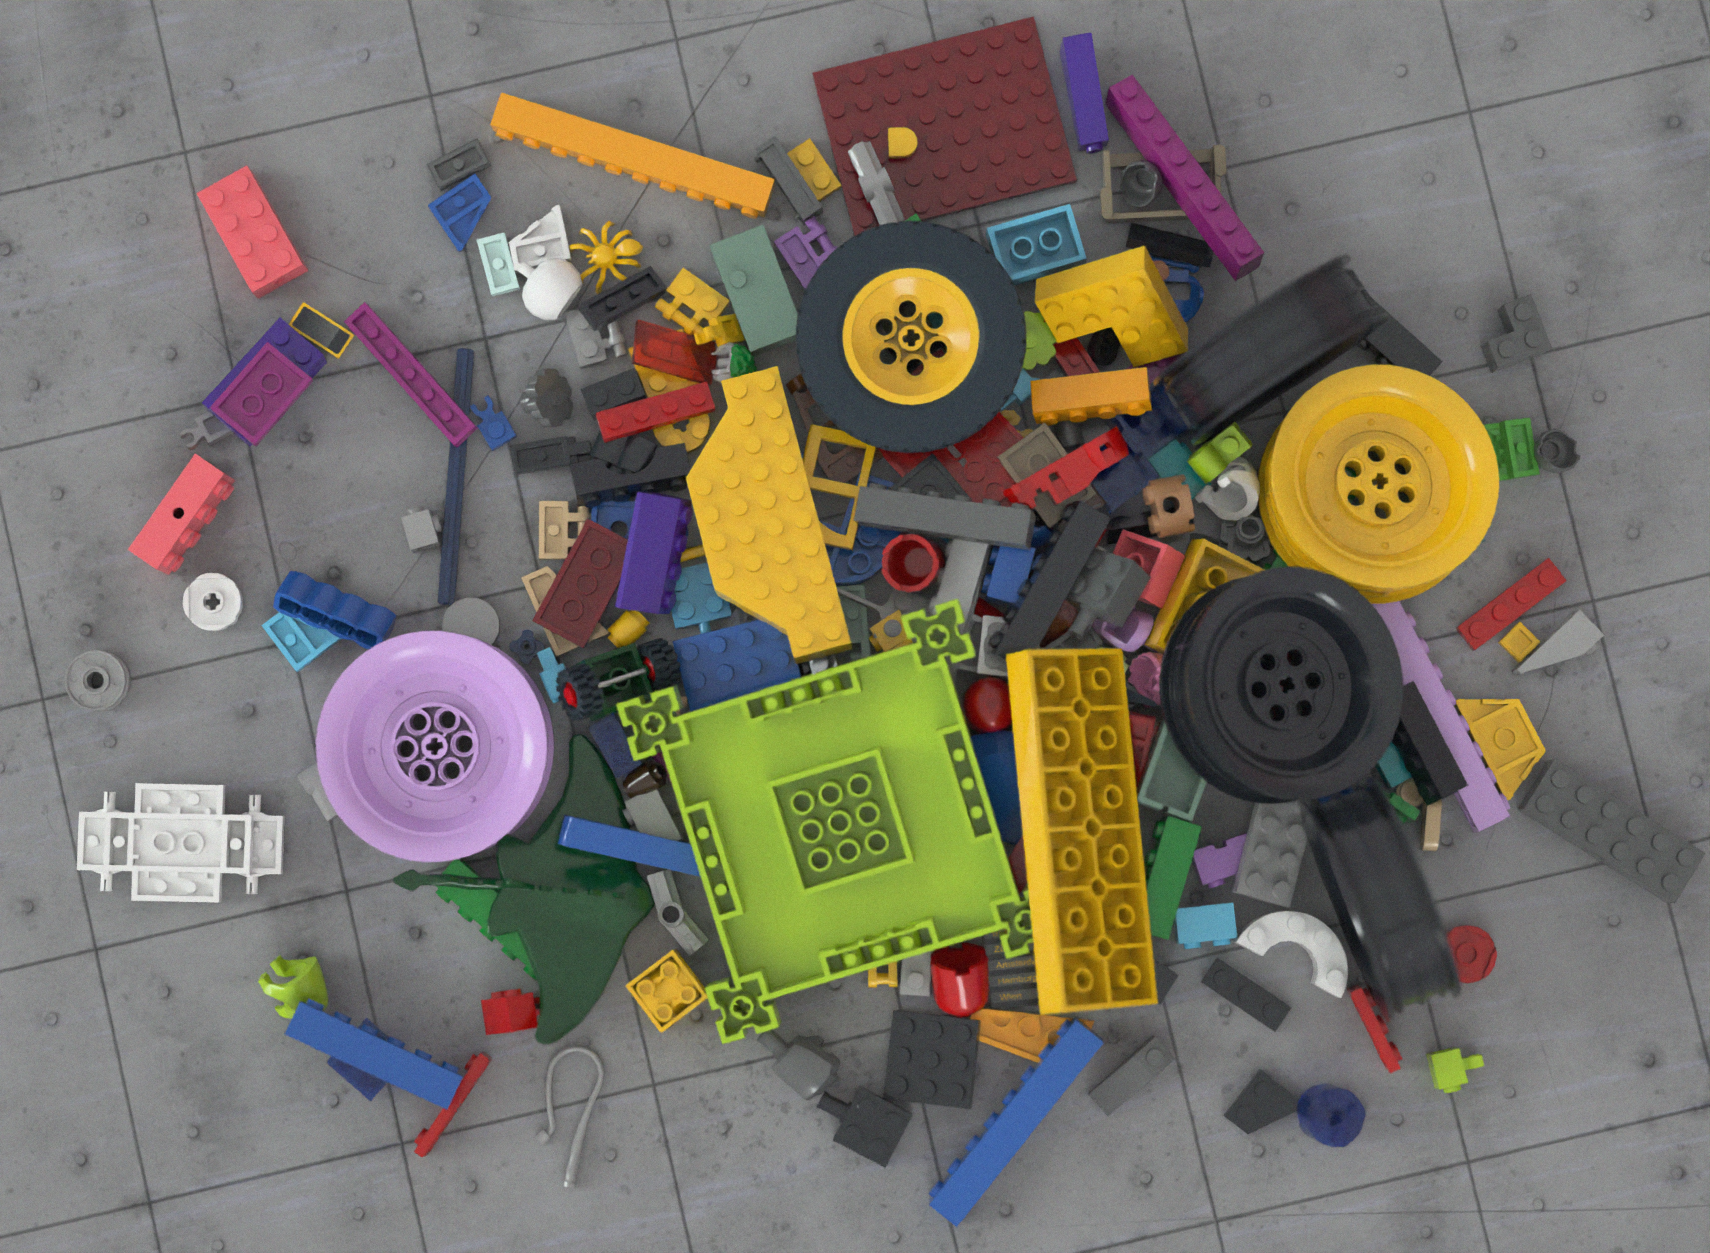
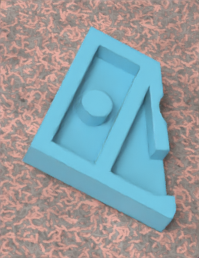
M280 612L261 625L296 672L302 670L342 639L333 635L327 629L315 628L300 618L289 617Z

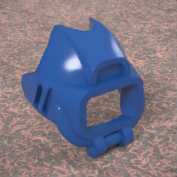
M1169 268V276L1163 281L1190 284L1188 300L1173 299L1186 323L1196 315L1203 303L1204 290L1198 280L1188 274L1189 269L1172 270V268Z

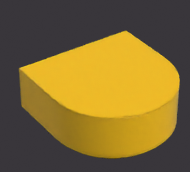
M905 127L888 128L889 158H906L915 152L917 137L912 130Z

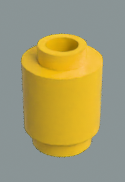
M626 610L607 629L611 633L607 638L617 648L633 644L647 631L645 628L650 622L639 611L630 610L628 612Z

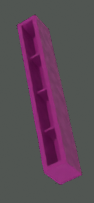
M1133 74L1109 87L1105 105L1146 161L1157 167L1165 187L1232 278L1237 281L1259 268L1264 251Z

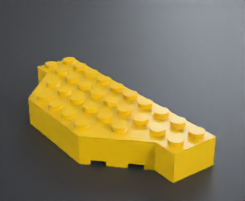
M778 366L723 380L721 383L728 409L686 477L716 594L718 597L731 602L748 614L787 635L796 664L851 650L852 645Z

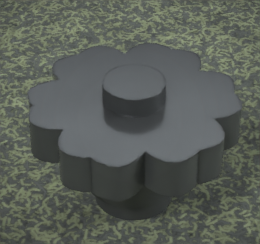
M541 369L536 372V376L529 377L526 391L522 393L520 398L521 407L524 412L531 414L533 419H540L543 427L553 428L562 426L564 420L570 419L571 411L573 410V403L570 400L572 390L568 385L566 377H559L556 369Z
M1256 506V509L1248 517H1242L1237 521L1228 520L1220 526V542L1227 546V551L1245 560L1249 559L1254 564L1270 556V548H1273V545L1267 536L1264 523L1261 520L1259 506Z

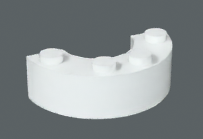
M1295 911L1266 913L1246 924L1237 934V938L1233 940L1236 944L1259 956H1263L1271 946L1279 942L1291 941L1298 943L1308 952L1312 960L1313 975L1310 983L1335 997H1342L1348 977L1346 955L1335 933L1317 918Z

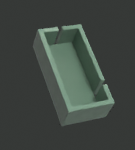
M1161 721L1136 789L1138 804L1156 811L1162 810L1164 807L1162 813L1191 822L1193 821L1206 781L1197 775L1185 762L1170 737L1165 721Z

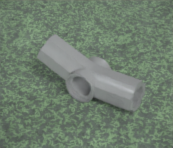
M862 141L853 145L848 150L849 157L859 176L858 181L867 202H870L879 225L905 220L893 194L894 188L885 167L882 168L871 142Z
M668 869L648 875L647 879L660 923L667 928L686 953L691 956L707 943L709 939L682 906L672 870ZM669 906H675L679 910V919L674 923H670L664 918V911Z

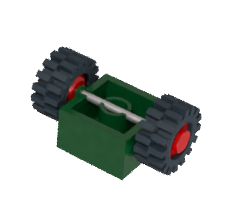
M658 638L640 644L637 647L633 643L584 659L570 668L561 670L557 674L556 683L559 686H556V690L560 692L558 698L559 701L562 700L563 710L567 709V716L571 717L574 721L590 717L592 722L618 713L616 704L643 695L645 702L652 699L651 693L680 684L681 680L679 677H681V672L678 668L681 666L680 662L676 661V658H678L677 654L672 652L674 648L672 645L668 646L666 639Z

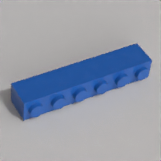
M308 998L306 1003L300 1001L285 1035L448 1109L463 1077L458 1074L460 1068L443 1061L442 1065H438L431 1061L432 1055L420 1049H416L415 1053L404 1049L406 1043L389 1036L388 1040H384L377 1036L378 1030L366 1024H362L361 1028L350 1024L352 1018L338 1011H335L334 1015H330L323 1011L324 1005Z

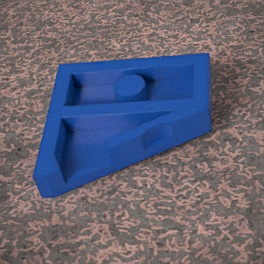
M474 174L427 206L460 252L465 247L492 198L477 175Z

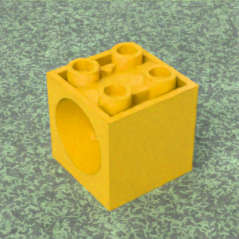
M677 949L670 951L626 985L660 1033L664 1032L708 998L705 986Z

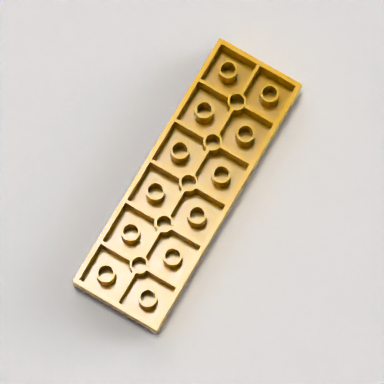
M1122 649L1024 650L1008 654L1006 659L1040 1013L1051 1014L1158 1004Z

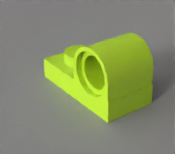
M1233 422L1193 452L1187 462L1203 482L1207 484L1222 473L1229 463L1251 448L1253 443L1237 423Z

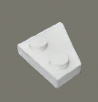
M560 205L554 206L551 212L539 221H535L523 234L517 235L509 242L515 272H519L517 268L522 261L532 268H537L541 262L550 258H562L566 261H572Z

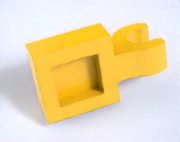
M735 314L714 317L708 321L710 326L704 327V331L693 334L697 345L715 340L719 347L728 342L739 344L745 340Z

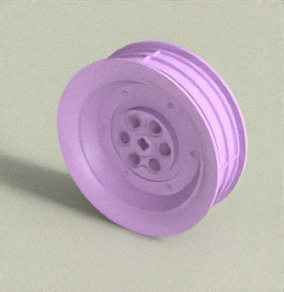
M420 631L396 636L377 644L354 660L341 674L327 696L321 711L316 736V759L322 786L328 800L342 821L358 837L380 851L395 857L420 862H443L477 854L495 846L506 834H513L529 818L541 800L550 778L554 757V734L548 707L537 685L525 669L505 652L489 643L476 638L443 631ZM448 711H451L456 716V723L451 728H446L442 723V716ZM418 714L424 715L427 720L426 727L421 731L416 730L413 726V719ZM465 735L469 736L473 742V746L468 752L461 751L458 745L460 738ZM435 738H438V742L443 743V749H439L437 755H435V750H430V744L435 743ZM406 740L414 745V752L410 757L403 756L400 751L401 744ZM451 762L457 763L460 767V774L455 779L450 778L446 773V767ZM422 764L427 765L431 770L430 778L426 781H421L417 776V769Z

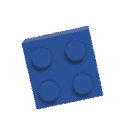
M993 546L988 564L994 566L992 575L986 573L981 593L986 594L984 601L1005 607L1015 605L1019 598L1017 591L1022 582L1028 579L1035 548L1024 550Z

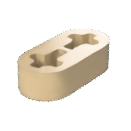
M1442 800L1428 806L1423 801L1420 849L1423 851L1436 852L1438 849Z

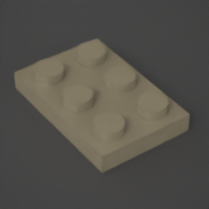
M1044 423L998 456L997 459L1017 484L1067 455V452L1046 423ZM1055 473L1048 476L1051 482L1058 479ZM1089 485L1082 491L1054 505L1045 491L1040 493L1037 489L1035 490L1037 496L1034 497L1036 504L1034 509L1045 525L1050 528L1061 520V513L1068 503L1072 504L1073 501L1080 500L1086 502L1096 492Z

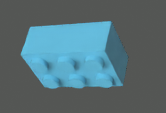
M1070 204L986 229V238L990 251L1005 268L1014 285L1083 265L1087 259Z

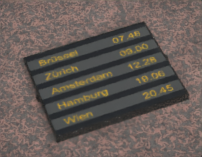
M1007 929L982 935L983 948H985L986 956L989 958L990 1008L1005 1009L1040 1005L1034 942L1028 943L1030 947L1029 953L1006 959L1000 939V931Z

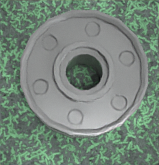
M101 650L85 651L76 656L68 665L64 677L65 689L70 699L79 707L91 711L111 710L120 705L127 697L131 686L130 671L125 662L116 654ZM100 673L104 678V682L100 688L96 689L92 684V679L95 674Z

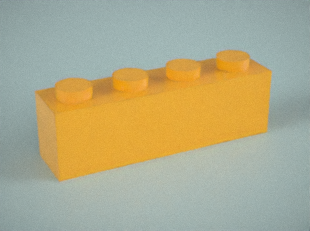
M1147 367L1030 381L1032 410L1036 424L1046 423L1047 426H1051L1060 421L1083 422L1087 418L1095 417L1111 419L1121 414L1138 416L1146 411H1152Z

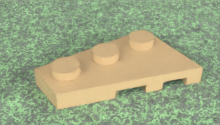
M548 566L521 577L536 613L557 576ZM600 622L587 644L610 634ZM544 628L556 657L580 648V646Z

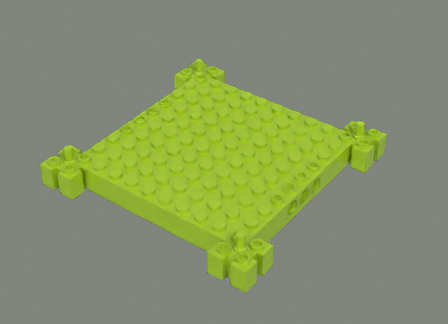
M959 598L935 605L937 614L928 617L925 608L900 616L907 639L917 638V642L680 715H677L676 711L684 706L677 685L651 693L652 702L645 703L644 696L642 695L616 704L623 727L632 724L635 735L627 738L634 761L659 753L661 747L731 971L732 978L729 976L709 982L705 987L711 1010L720 1008L722 1015L715 1022L722 1045L745 1038L748 1033L747 1028L754 1026L756 1034L779 1028L782 1021L775 999L768 1002L766 1000L998 930L1007 929L1000 931V939L1006 959L1029 953L1030 947L1028 943L1034 942L1028 886L1023 887L1024 897L1020 898L946 656L950 655L952 663L976 656L970 633L960 634L958 628L959 623L966 621Z

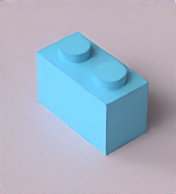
M1221 903L1178 908L1174 920L1176 944H1184V949L1200 948L1201 942L1213 941V946L1231 944L1230 939L1237 938L1234 904Z

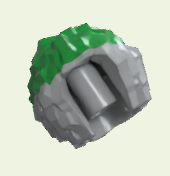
M728 342L717 347L716 351L712 353V355L721 356L718 359L719 369L711 370L714 381H718L721 385L723 380L753 373L757 370L754 356L745 346Z

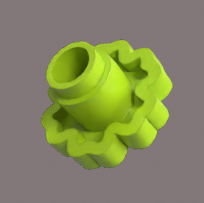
M1025 311L1027 339L1022 369L1032 371L1036 364L1046 366L1050 359L1055 356L1056 349L1053 345L1057 341L1047 323L1044 322L1041 313Z

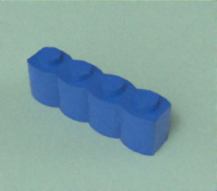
M290 571L275 593L273 604L277 611L286 616L300 618L315 628L327 629L333 635L345 640H353L368 650L388 639L394 629L397 616L386 607L369 604L360 596L343 593L333 585L316 582L307 574L297 571Z

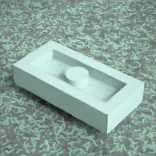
M505 232L477 239L492 297L519 290L520 287Z

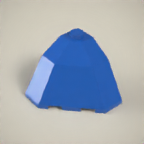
M997 731L971 736L1003 842L1016 845L1023 835L1014 732Z

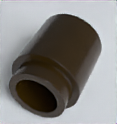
M649 760L626 776V779L623 781V789L630 798L658 790L666 784V770L660 763Z

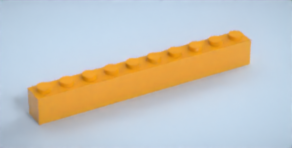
M502 92L490 124L493 131L496 132V136L504 140L520 139L523 140V144L527 147L539 149L542 146L551 149L550 153L555 156L566 158L567 155L578 158L577 161L590 167H593L595 163L604 166L605 171L614 175H621L622 172L630 174L633 180L643 184H648L649 181L660 184L659 188L665 191L675 193L677 189L686 192V196L690 199L703 201V198L714 201L713 205L725 210H730V207L741 210L742 215L757 219L758 216L765 217L775 188V179Z

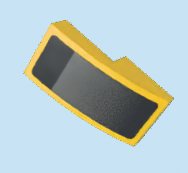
M302 302L289 322V325L301 336L338 359L354 336V334Z

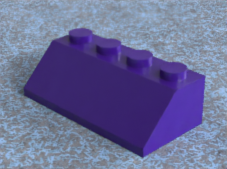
M637 492L615 607L654 614H670L676 602V594L674 593L676 581L679 580L682 572L680 561L682 552H684L687 546L686 530L693 515L692 500L662 493Z

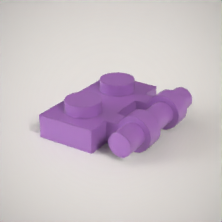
M815 217L805 222L810 230L807 234L803 235L797 226L774 241V245L804 290L822 262L838 247L832 244L826 235L828 233L827 229L823 224L820 225ZM817 241L825 253L817 256L810 244Z

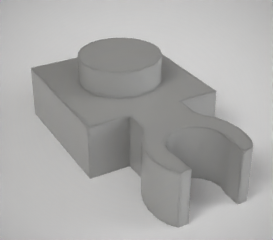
M207 412L194 419L198 427L183 430L180 433L181 439L187 436L194 437L193 442L186 445L188 450H193L203 440H206L208 445L211 446L234 433L214 417L213 414Z

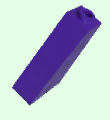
M1089 32L1063 37L1059 53L1078 150H1086L1087 154L1103 151V147L1108 145L1109 137L1092 34Z

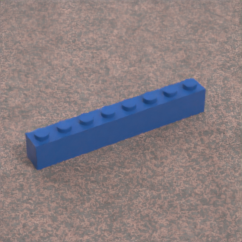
M1074 1017L1071 1022L1068 1019L1064 1021L1056 1032L1059 1035L1053 1045L1048 1042L1040 1051L1038 1057L1041 1060L1034 1068L1030 1065L1020 1077L1022 1084L1016 1091L1013 1088L1009 1090L1001 1101L1004 1104L998 1114L993 1111L984 1122L983 1126L986 1129L980 1136L975 1134L965 1146V1149L968 1150L961 1160L958 1157L955 1158L947 1169L948 1177L943 1183L938 1180L928 1194L931 1196L929 1205L956 1227L1104 1043L1102 1037L1078 1018Z

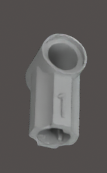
M317 762L298 773L297 776L309 796H313L326 820L331 821L339 817L324 791Z

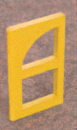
M813 424L809 428L802 458L810 490L855 499L846 536L830 530L819 521L824 543L828 546L853 551L859 525L854 521L860 486H868L876 447L850 436L845 431ZM822 440L866 449L858 486L813 477Z

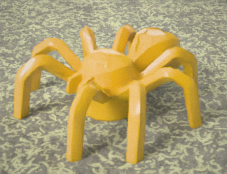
M607 221L602 227V243H599L592 231L581 228L579 234L588 235L595 247L582 243L569 246L570 253L575 249H582L592 253L586 255V258H592L588 261V265L593 263L595 265L580 274L582 284L589 274L601 268L600 277L595 287L596 294L602 291L607 269H610L619 280L627 279V277L617 271L614 264L634 265L638 269L642 267L638 261L633 259H617L618 256L632 257L638 255L642 251L643 245L634 239H624L614 248L621 237L625 235L632 236V231L628 229L617 233L608 244L607 230L610 226L615 225L612 221Z

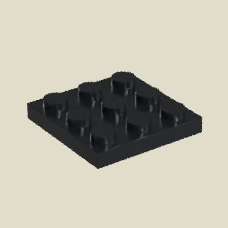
M893 1010L884 1098L972 1109L981 1020Z

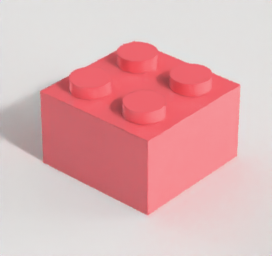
M1122 530L1113 554L1134 560L1151 577L1138 601L1162 609L1185 555L1167 544Z

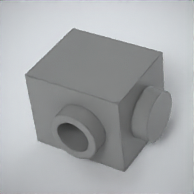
M423 506L406 511L407 516L401 517L407 541L413 553L442 545L438 532L443 531L438 514L433 515L432 511L429 509L424 510Z

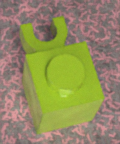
M1457 1047L1426 1053L1434 1088L1443 1089L1444 1093L1461 1090V1084L1468 1083L1465 1070L1484 1066L1481 1054L1477 1053L1462 1058L1460 1049Z

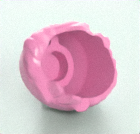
M1154 652L1142 653L1131 661L1132 665L1129 666L1130 677L1128 682L1135 687L1138 694L1155 701L1157 705H1161L1160 670L1164 654Z

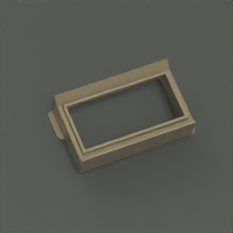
M1218 144L1213 145L1211 149L1189 150L1199 164L1209 163L1210 180L1221 193V176L1226 173L1225 147ZM1109 150L1103 151L1101 158L1104 188L1100 192L1101 216L1105 219V224L1190 220L1182 209L1113 213L1110 168L1127 167L1132 162L1146 161L1141 153L1110 154Z

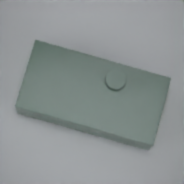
M764 225L710 244L712 256L750 353L753 356H757L796 341L798 313Z

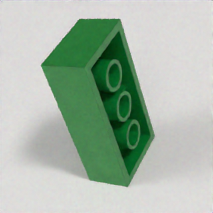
M1170 816L1162 817L1161 821H1156L1152 832V838L1156 839L1153 849L1147 850L1144 859V866L1148 867L1145 881L1151 935L1169 940L1202 828V826Z

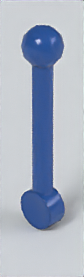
M1149 253L1153 261L1161 260L1168 266L1189 269L1191 273H1196L1200 269V266L1152 257Z

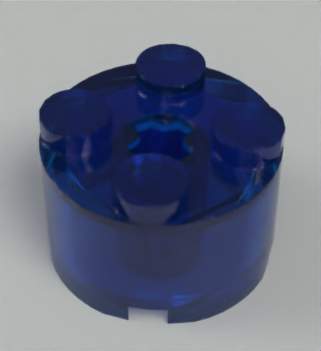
M1323 1083L1308 1088L1302 1094L1297 1104V1114L1301 1130L1309 1138L1330 1147H1345L1359 1135L1366 1116L1365 1108L1355 1094L1331 1083ZM1330 1111L1332 1112L1331 1118L1328 1116Z

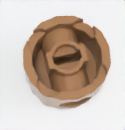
M1180 474L1149 480L1148 486L1142 489L1145 506L1150 505L1152 514L1151 517H1148L1150 533H1157L1159 538L1194 532L1195 524H1189V519H1194V510L1188 484L1182 485L1186 479L1185 475ZM1164 500H1169L1173 503V513H1167L1163 509Z

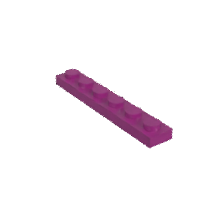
M364 302L344 321L454 446L459 447L478 429L476 424L369 304Z

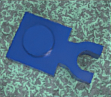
M488 395L484 398L488 404L485 411H479L475 404L471 405L470 408L477 417L483 420L477 426L491 450L494 451L518 436L502 411L497 414L494 413V403Z

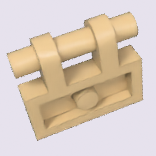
M539 501L540 560L566 559L569 554V548H572L577 539L569 538V522L577 523L578 537L586 520H591V513H589L588 507L581 506L578 507V513H569V501Z

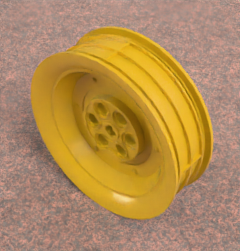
M1366 365L1346 369L1330 375L1306 391L1273 432L1262 455L1258 471L1260 482L1258 506L1261 520L1264 523L1265 531L1271 544L1288 567H1303L1330 574L1356 589L1371 604H1386L1410 599L1431 589L1446 578L1473 553L1483 540L1495 514L1499 492L1498 464L1491 439L1479 417L1467 402L1455 391L1435 378L1416 370L1393 365ZM1373 451L1377 453L1380 459L1379 462L1372 461L1368 456V452ZM1394 464L1402 465L1406 470V474H1399L1395 470ZM1344 468H1353L1356 472V477H1349L1345 473ZM1376 480L1377 485L1381 484L1382 488L1377 489V485H1373L1372 482ZM1398 492L1405 493L1409 497V503L1402 502L1398 498ZM1348 495L1356 496L1360 506L1352 505L1348 500ZM1374 509H1383L1386 518L1381 519L1377 517Z

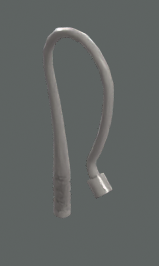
M578 1045L565 1047L554 1055L548 1065L545 1095L550 1126L548 1130L544 1129L535 1135L539 1144L543 1145L551 1139L550 1136L556 1127L551 1086L553 1070L557 1061L565 1054L574 1051L583 1052L592 1057L598 1068V1079L574 1136L563 1187L573 1189L576 1184L586 1126L592 1107L603 1084L605 1074L602 1061L598 1055L589 1048Z

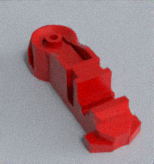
M1118 426L1004 490L1002 493L1009 503L1027 505L1030 510L1036 507L1034 497L1037 496L1035 490L1038 489L1040 493L1045 491L1053 504L1057 505L1087 488L1100 471L1128 456L1127 442ZM1104 444L1107 449L1101 452L1099 446ZM1055 473L1058 479L1051 482L1048 476Z

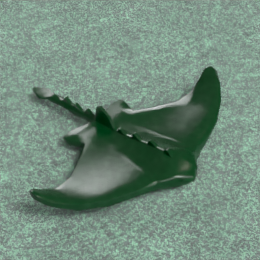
M582 734L573 735L569 741V775L562 798L529 843L510 834H506L497 842L496 859L500 879L465 877L452 874H419L416 870L410 869L394 877L392 880L394 884L409 891H415L418 887L426 885L461 889L499 890L487 920L488 934L501 936L517 931L539 984L540 1013L535 1038L542 1045L558 1042L585 1020L603 995L631 932L643 922L655 905L651 889L638 872L636 862L557 844L564 815L630 829L629 823L622 811L626 809V805L611 769L595 745Z

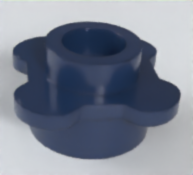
M528 629L522 632V636L519 639L511 641L509 646L512 652H516L520 656V661L523 664H530L532 658L537 655V652L544 650V644L538 642L534 638V633ZM526 644L530 646L528 650L524 648Z

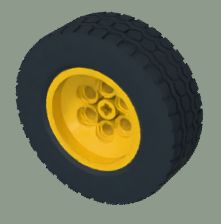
M898 221L882 224L860 232V234L851 237L827 256L828 258L815 271L805 289L806 291L802 297L797 315L795 338L798 363L805 384L819 408L835 425L850 436L868 445L888 451L918 453L943 449L959 443L981 430L997 415L1009 399L1018 382L1024 363L1027 337L1025 315L1017 289L1005 268L992 253L968 235L950 227L924 221ZM906 301L912 302L916 306L915 314L909 318L903 317L899 313L900 305ZM936 312L942 316L943 323L939 328L932 329L927 325L926 318L929 314ZM883 319L889 320L893 325L891 333L885 336L880 335L876 331L877 323ZM910 330L914 331L915 335L919 334L920 340H916L913 347H910L908 342H903V337H907ZM939 341L946 345L947 352L943 357L936 358L931 355L930 347L934 342ZM886 348L893 349L897 354L896 361L890 365L883 364L880 360V354ZM914 359L920 360L924 365L923 372L917 376H912L907 371L908 363Z

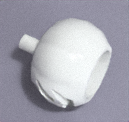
M562 258L545 260L536 269L522 261L517 268V271L528 278L523 287L522 299L524 305L532 315L543 320L558 319L572 303L583 285L579 271L572 263Z

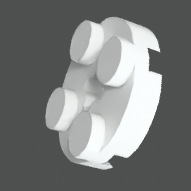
M205 573L198 576L187 587L183 596V608L187 617L193 624L207 631H220L235 624L243 607L242 593L236 582L219 573ZM211 594H216V598L220 599V605H217L215 610H211V606L205 603L206 600L211 599Z

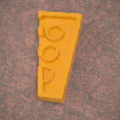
M984 1007L980 1011L971 1014L969 1018L981 1020L979 1041L1037 1063L1041 1060L1038 1055L1048 1042L1053 1045L1059 1037L1056 1032L1066 1019L1070 1022L1073 1020L1071 1017ZM1078 1018L1092 1029L1094 1020Z

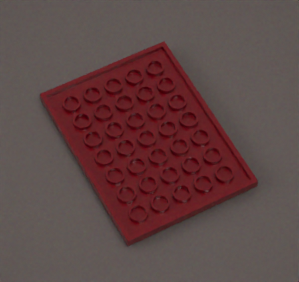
M1034 16L812 72L854 236L867 229L879 226L870 202H867L858 181L859 176L853 167L848 150L853 145L862 141L871 142L882 168L885 167L894 188L893 194L905 220L917 214L921 221H927L1077 182ZM905 127L912 130L917 137L915 152L906 158H889L888 128Z

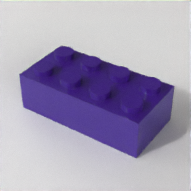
M279 318L202 402L207 411L213 414L214 417L227 426L249 447H251L252 443L216 415L210 407L262 347L268 342L311 378L327 363L324 355L282 318Z

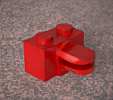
M521 988L492 992L491 999L481 1000L486 1035L537 1028L536 1015H539L540 1008L535 1009V1004L540 1003V996L533 997V992L522 994Z

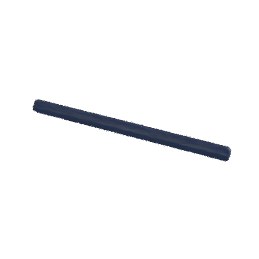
M460 348L457 350L453 400L469 417L474 351L468 348ZM468 438L459 447L454 446L451 442L449 447L437 599L438 603L442 605H452L455 602Z

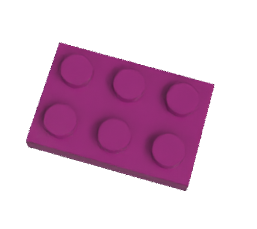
M267 342L212 404L210 409L256 447L310 386L313 379Z

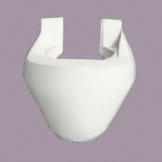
M1239 456L1229 463L1225 470L1218 475V488L1216 492L1213 491L1212 486L1206 485L1195 496L1198 503L1203 501L1219 518L1237 521L1242 517H1248L1256 509L1260 494V482L1253 466L1246 459Z

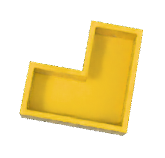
M1145 245L1036 279L1035 304L1057 343L1112 327L1133 367L1188 352V327Z

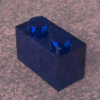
M614 713L588 727L617 779L620 780L644 764L641 759L633 760L627 740L628 735Z

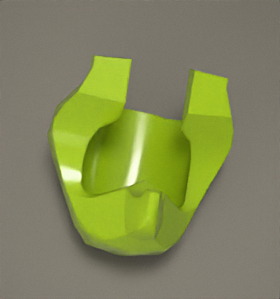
M279 955L270 963L275 973L282 977L296 976V978L284 984L273 983L267 972H265L258 980L265 994L285 1003L282 1006L277 1005L275 1007L277 1013L283 1018L292 1019L300 1001L306 1003L308 998L324 1005L323 1011L328 1006L327 987L316 957L285 960Z

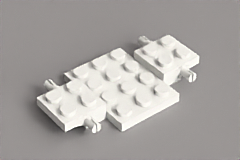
M136 783L135 813L122 812L115 809L116 792H104L103 809L95 812H79L77 870H92L96 873H101L100 891H112L113 874L121 871H132L131 901L221 902L222 873H237L245 876V894H258V877L266 874H283L285 816H269L261 813V795H249V812L240 815L225 814L226 785Z

